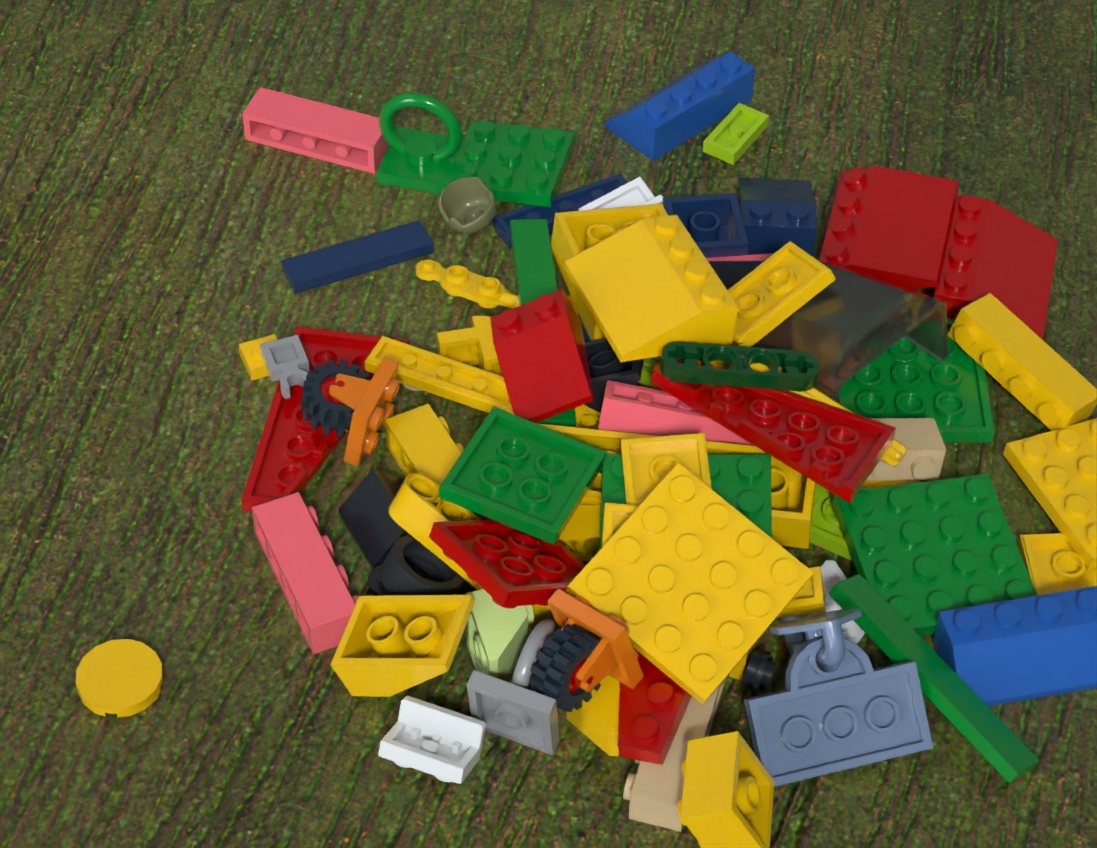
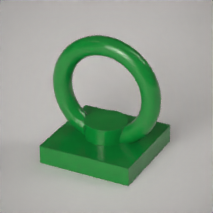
M416 92L398 94L390 98L383 105L379 114V128L389 146L377 170V183L440 194L445 188L447 177L465 139L462 138L460 122L446 104L432 96ZM406 107L422 108L441 119L447 128L448 135L399 126L395 130L393 117L397 111Z

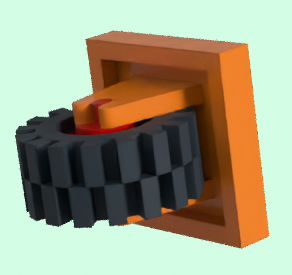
M384 357L371 381L367 371L359 374L360 366L353 364L351 369L346 368L347 361L340 360L339 366H335L333 360L327 361L325 369L320 363L315 366L314 372L311 370L308 372L306 380H304L300 404L301 411L304 410L303 417L305 421L312 419L310 426L315 430L320 425L323 426L322 434L329 436L330 429L336 430V437H343L344 431L349 433L344 462L358 467L365 453L373 454L380 438V433L377 432L381 425L385 426V419L392 417L396 405L392 404L401 384V381L396 379L399 362Z
M558 588L547 601L558 629L553 632V640L547 638L543 643L546 646L544 652L538 651L535 657L539 662L532 665L531 672L535 674L530 678V684L533 685L532 690L556 699L557 707L562 711L572 712L573 708L578 710L582 707V700L588 702L592 698L591 691L593 689L598 691L601 686L599 682L607 675L634 689L644 676L637 660L639 655L633 648L628 634L630 631L627 625L615 615L610 614L607 617L596 611L593 605L580 595L572 597Z

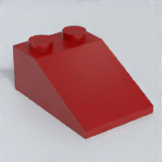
M563 289L540 296L536 300L513 309L505 310L490 318L493 344L514 415L537 423L594 401L582 323Z

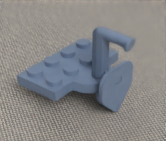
M840 609L800 618V615L781 618V623L769 626L771 634H784L787 651L791 657L785 672L786 690L744 699L755 755L775 781L774 787L933 748L916 662L906 661L873 669L868 655L856 643L844 639L841 625L861 617V609Z

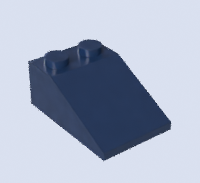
M739 178V208L748 240L747 255L775 253L791 241L813 257L817 218L816 201L811 181Z

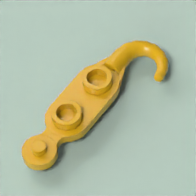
M430 259L420 261L416 265V276L426 281H438L440 286L451 296L466 298L478 303L483 308H495L498 305L513 309L519 306L518 295L508 291L496 278L481 276L468 271L466 267L461 265H453L445 269L440 263Z

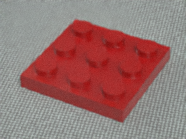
M492 519L434 522L429 538L443 550V554L457 563L467 573L470 580L478 583L492 597L494 603L508 609L525 605L548 606V599L559 588L566 592L568 585L586 566L559 540L553 545Z

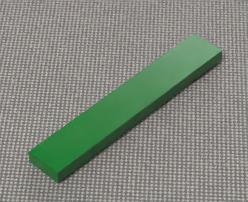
M860 574L834 585L828 594L842 609H861L862 616L853 621L895 664L906 661L916 662L922 693L1007 782L1011 783L1034 769L1040 760Z

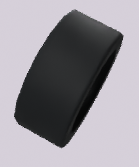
M410 534L397 539L380 567V578L391 595H456L465 581L464 578ZM408 565L421 568L429 573L437 582L421 577Z

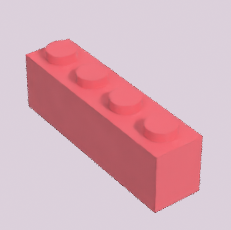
M262 87L258 89L242 112L245 140L373 174L378 170L389 146L381 134L379 117Z
M607 380L598 430L654 436L705 433L706 441L755 446L665 391Z
M299 492L252 507L256 537L312 654L314 655L337 647L356 605L358 596L350 595L348 591L349 581L345 569L342 565H335L332 544L327 535H320L318 531L319 521L313 506L306 507Z

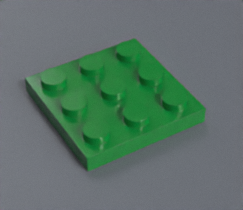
M472 121L447 177L445 187L450 182L461 177H478L492 191L495 200L498 202L551 207L575 146V132L563 131L557 128L544 129L527 127L525 125L497 124L490 121Z
M493 406L441 483L438 497L555 545L603 467V460L607 452Z

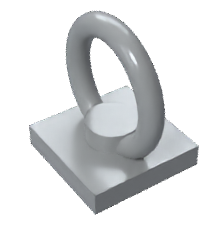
M544 619L530 633L517 661L512 681L506 682L473 670L466 685L471 717L484 721L486 723L485 731L554 755L560 742L557 701L551 697L534 692L532 690L533 685L530 684L529 686L532 675L531 668L532 665L536 664L537 658L535 657L538 651L542 650L544 652L546 646L543 643L547 638L553 640V632L558 629L555 620Z

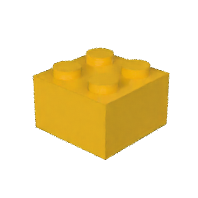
M735 731L688 740L686 760L682 762L681 766L684 780L682 798L678 800L677 804L681 823L688 827L698 840L701 848H770L775 781L741 734Z

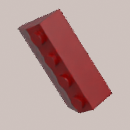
M880 166L853 168L849 171L841 172L819 262L831 269L836 278L834 282L825 288L831 302L938 287L959 191L958 182Z
M958 194L940 283L938 287H935L930 318L956 319L962 308L991 293L1043 340L1058 239L992 200Z

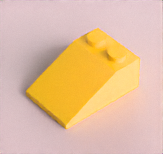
M473 595L359 596L330 665L352 696L390 697L448 672L475 599Z

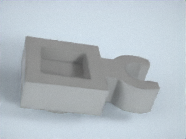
M298 335L260 344L261 356L271 382L280 380L281 394L285 399L291 398V386H304V380H306L309 372V361Z

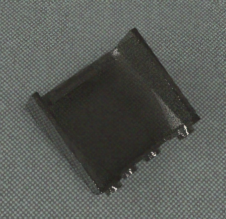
M819 261L831 269L836 280L752 346L811 353L820 363V371L814 388L840 404L839 392L843 384L902 337H905L940 361L946 359L949 356L946 303L940 299L845 266Z

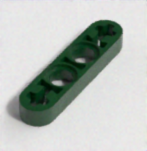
M676 341L667 344L663 348L659 368L665 378L675 382L802 392L808 391L816 385L820 363L814 355L805 351ZM676 360H682V364L676 363ZM721 360L730 367L725 370H719L712 367L709 362ZM697 361H702L701 366H697ZM761 363L768 366L770 371L759 373L752 370L750 365ZM779 367H783L782 372H778Z

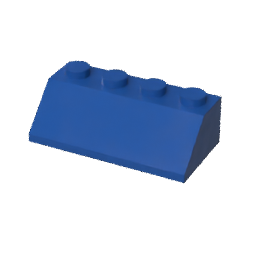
M731 51L709 59L605 121V127L650 160L655 161L726 117L738 103L745 105L752 101L755 67Z
M1097 586L941 611L938 615L932 642L933 646L944 662L987 706L1097 688Z

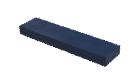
M622 174L606 178L555 196L551 207L528 205L496 216L493 219V228L508 249H512L510 220L547 219L549 235H552L555 213L578 211L579 208L628 182Z
M420 220L281 260V266L294 294L432 254L434 249L432 240Z

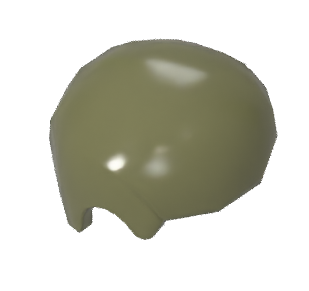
M461 177L450 182L440 193L438 201L439 210L445 222L458 233H476L486 228L496 216L497 201L492 191L478 177Z

